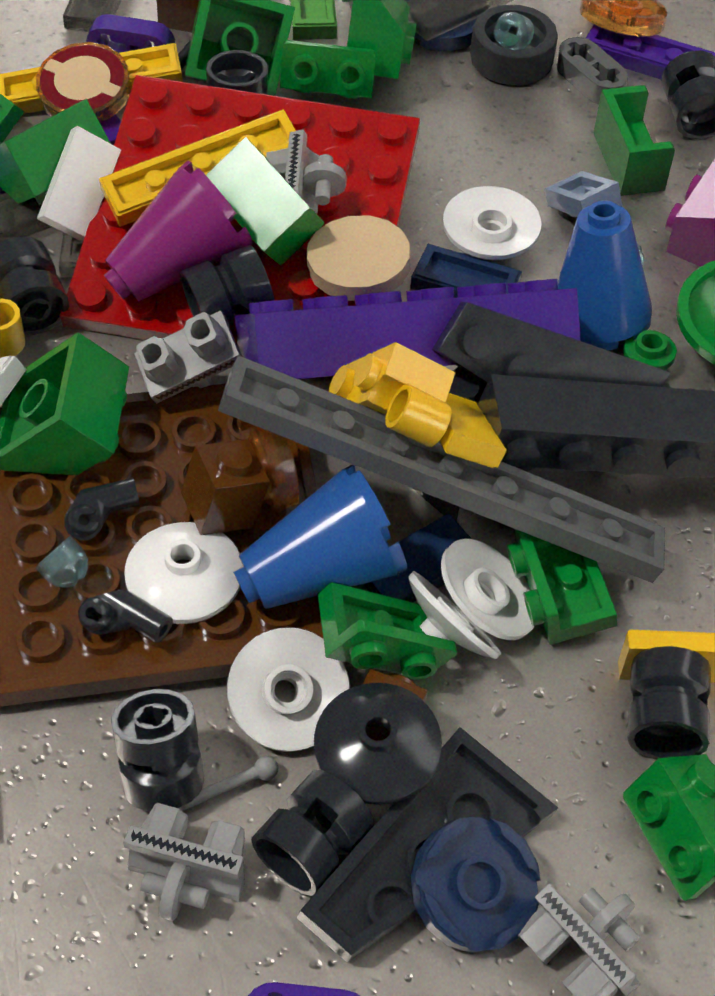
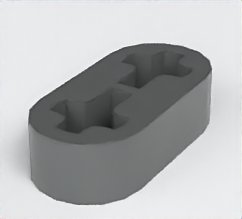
M572 37L561 43L556 64L558 72L592 102L599 104L602 89L627 86L628 73L624 67L591 40L582 37Z

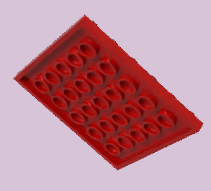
M136 75L114 146L121 149L113 173L284 109L295 130H304L306 132V146L319 156L323 154L332 156L333 163L340 166L346 172L345 190L339 195L330 197L328 204H318L317 214L325 222L323 226L331 221L347 216L370 215L388 220L399 227L420 130V118ZM105 196L97 215L90 221L67 292L69 309L65 312L61 311L60 314L63 327L147 340L153 336L165 338L182 330L186 325V321L192 318L193 315L186 301L181 282L138 302L132 295L123 300L104 277V274L111 269L105 259L136 222L134 221L120 227ZM235 219L230 222L237 232L242 229ZM311 238L281 266L263 252L253 240L254 243L251 246L257 252L266 270L275 301L293 299V310H303L302 299L330 296L318 288L310 277V270L307 266V247ZM348 301V306H355V301ZM234 317L233 326H230V330L237 344L236 324Z

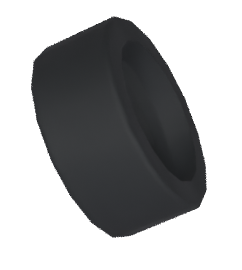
M500 5L490 8L477 17L473 26L470 49L472 64L481 75L494 82L506 85H526L539 81L550 72L554 63L558 39L556 25L547 15L535 8L523 5ZM499 40H518L528 43L533 48L511 50L500 47L493 42Z

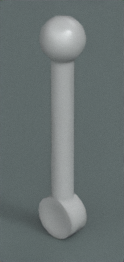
M263 756L256 761L254 767L203 788L193 801L178 809L181 811L256 779L272 780L278 773V764L274 758Z

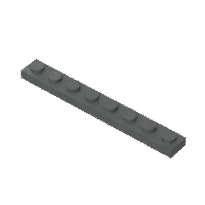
M239 355L230 370L218 409L222 413L650 583H653L664 571L665 527L504 462H501L498 468H490L447 454L440 442L432 447H426L387 428L385 425L386 415Z

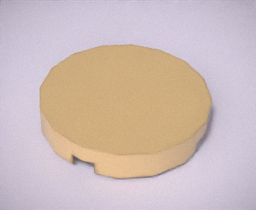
M347 216L331 221L317 230L308 243L307 266L310 270V277L314 284L328 295H347L348 301H355V295L392 292L403 284L410 272V242L402 229L388 220L374 216Z

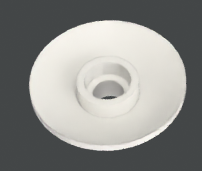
M480 186L460 192L449 201L443 214L444 231L457 248L472 256L490 260L509 259L527 252L539 239L542 226L539 211L529 199L518 192L497 186Z
M179 522L161 526L143 536L130 551L124 573L127 591L134 593L171 616L173 623L188 624L209 619L228 607L240 590V585L233 573L243 567L238 556L240 553L235 544L222 532L200 535L196 524L193 522ZM178 560H191L185 564L176 563Z
M474 539L457 540L445 550L441 560L443 580L452 599L467 618L485 632L505 640H518L532 631L534 626H532L523 596V592L530 591V587L524 577H515L509 559L495 548Z
M415 571L408 576L412 591L427 616V619L420 625V628L426 635L454 641L465 649L485 657L497 659L501 655V651L494 642L439 589Z
M277 628L256 636L238 653L228 675L227 699L236 723L253 741L273 750L299 751L314 746V733L320 715L335 697L349 689V678L343 661L326 658L323 638L303 629ZM287 680L294 685L295 697L291 702H282L276 697L274 690L278 681Z

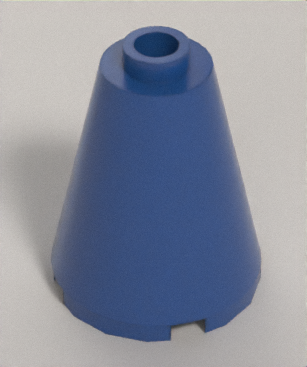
M598 201L582 209L577 216L558 278V290L577 288L580 340L607 351L617 349L619 341L632 336L633 340H635L641 332L649 329L651 325L652 303L629 212L614 202Z
M352 464L338 472L238 555L243 567L233 573L249 604L260 599L264 608L268 609L318 596V593L331 582L354 587L397 576L407 570V563L399 542L389 546L387 540L391 536L387 526L391 524L360 470L356 471L355 465Z

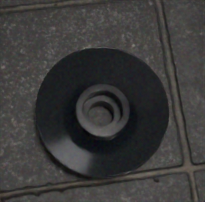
M367 683L342 692L326 706L315 728L314 753L319 769L336 776L360 796L365 804H391L414 795L429 782L437 769L441 756V731L434 713L416 694L393 684ZM379 726L386 728L390 735L385 740L374 741L367 736L366 732L371 727Z

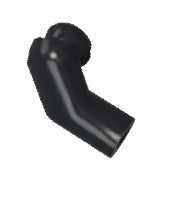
M124 479L80 490L64 518L67 532L78 540H89L100 532L111 512L139 506L134 479Z
M117 590L90 597L83 601L78 610L80 624L91 633L110 634L134 629L155 643L161 642L167 636L173 624L171 616L127 590Z

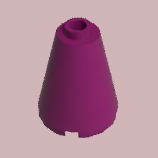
M188 160L177 169L105 259L111 269L104 274V277L123 300L132 295L140 302L181 282L179 276L181 270L205 261L217 265L220 263L221 255L247 245H252L254 242L246 227L237 232L230 222L234 220L233 216L237 213L211 180L199 168L194 170L192 162Z

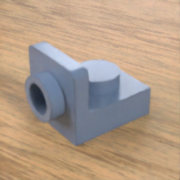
M585 171L578 172L545 188L548 207L568 213L571 217H577L582 209L598 201H611L622 207L619 182Z

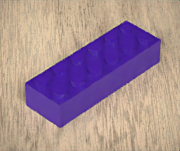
M557 279L507 283V290L506 283L457 287L458 298L454 296V287L406 291L407 302H402L401 291L355 295V306H348L347 295L302 299L303 310H293V299L249 303L250 314L235 316L237 346L242 357L296 379L334 376L341 366L356 361L394 342L442 366H450L455 364L432 349L460 302H468L581 341L577 288L558 290Z

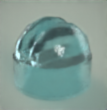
M516 12L504 13L497 19L493 34L496 41L503 48L524 50L533 38L534 27L529 18ZM511 26L519 27L516 35L508 33Z
M69 536L35 568L55 587L69 588L77 585L78 579L86 576L88 557L74 538Z

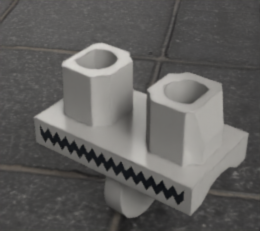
M304 130L293 131L289 134L288 148L267 152L266 158L298 195L318 213V204H328L330 197L339 195L345 190L346 172L340 166L333 163L332 156L327 154L319 156L312 152L306 146L307 134Z
M221 310L212 315L202 312L188 319L182 330L165 338L153 336L137 344V352L134 353L150 397L156 404L196 384L199 388L212 385L211 377L231 368L238 355L242 357L230 330L227 318Z
M156 803L141 828L130 825L123 844L124 848L129 849L128 870L144 874L140 891L161 897L159 916L167 920H175L182 904L204 909L209 893L239 902L245 885L243 857L245 845L244 828L221 820L211 823L204 845L183 840L188 827L187 814L178 808Z
M550 884L535 896L541 907L531 916L519 933V936L545 964L551 961L571 940L579 946L588 957L562 982L574 996H614L619 990L624 996H628L641 984L631 969L603 941L611 935L625 951H628L640 939V936L625 922L635 907V903L626 894H621L610 903H607L594 888L589 889L579 900V903L594 917L589 924L580 917Z

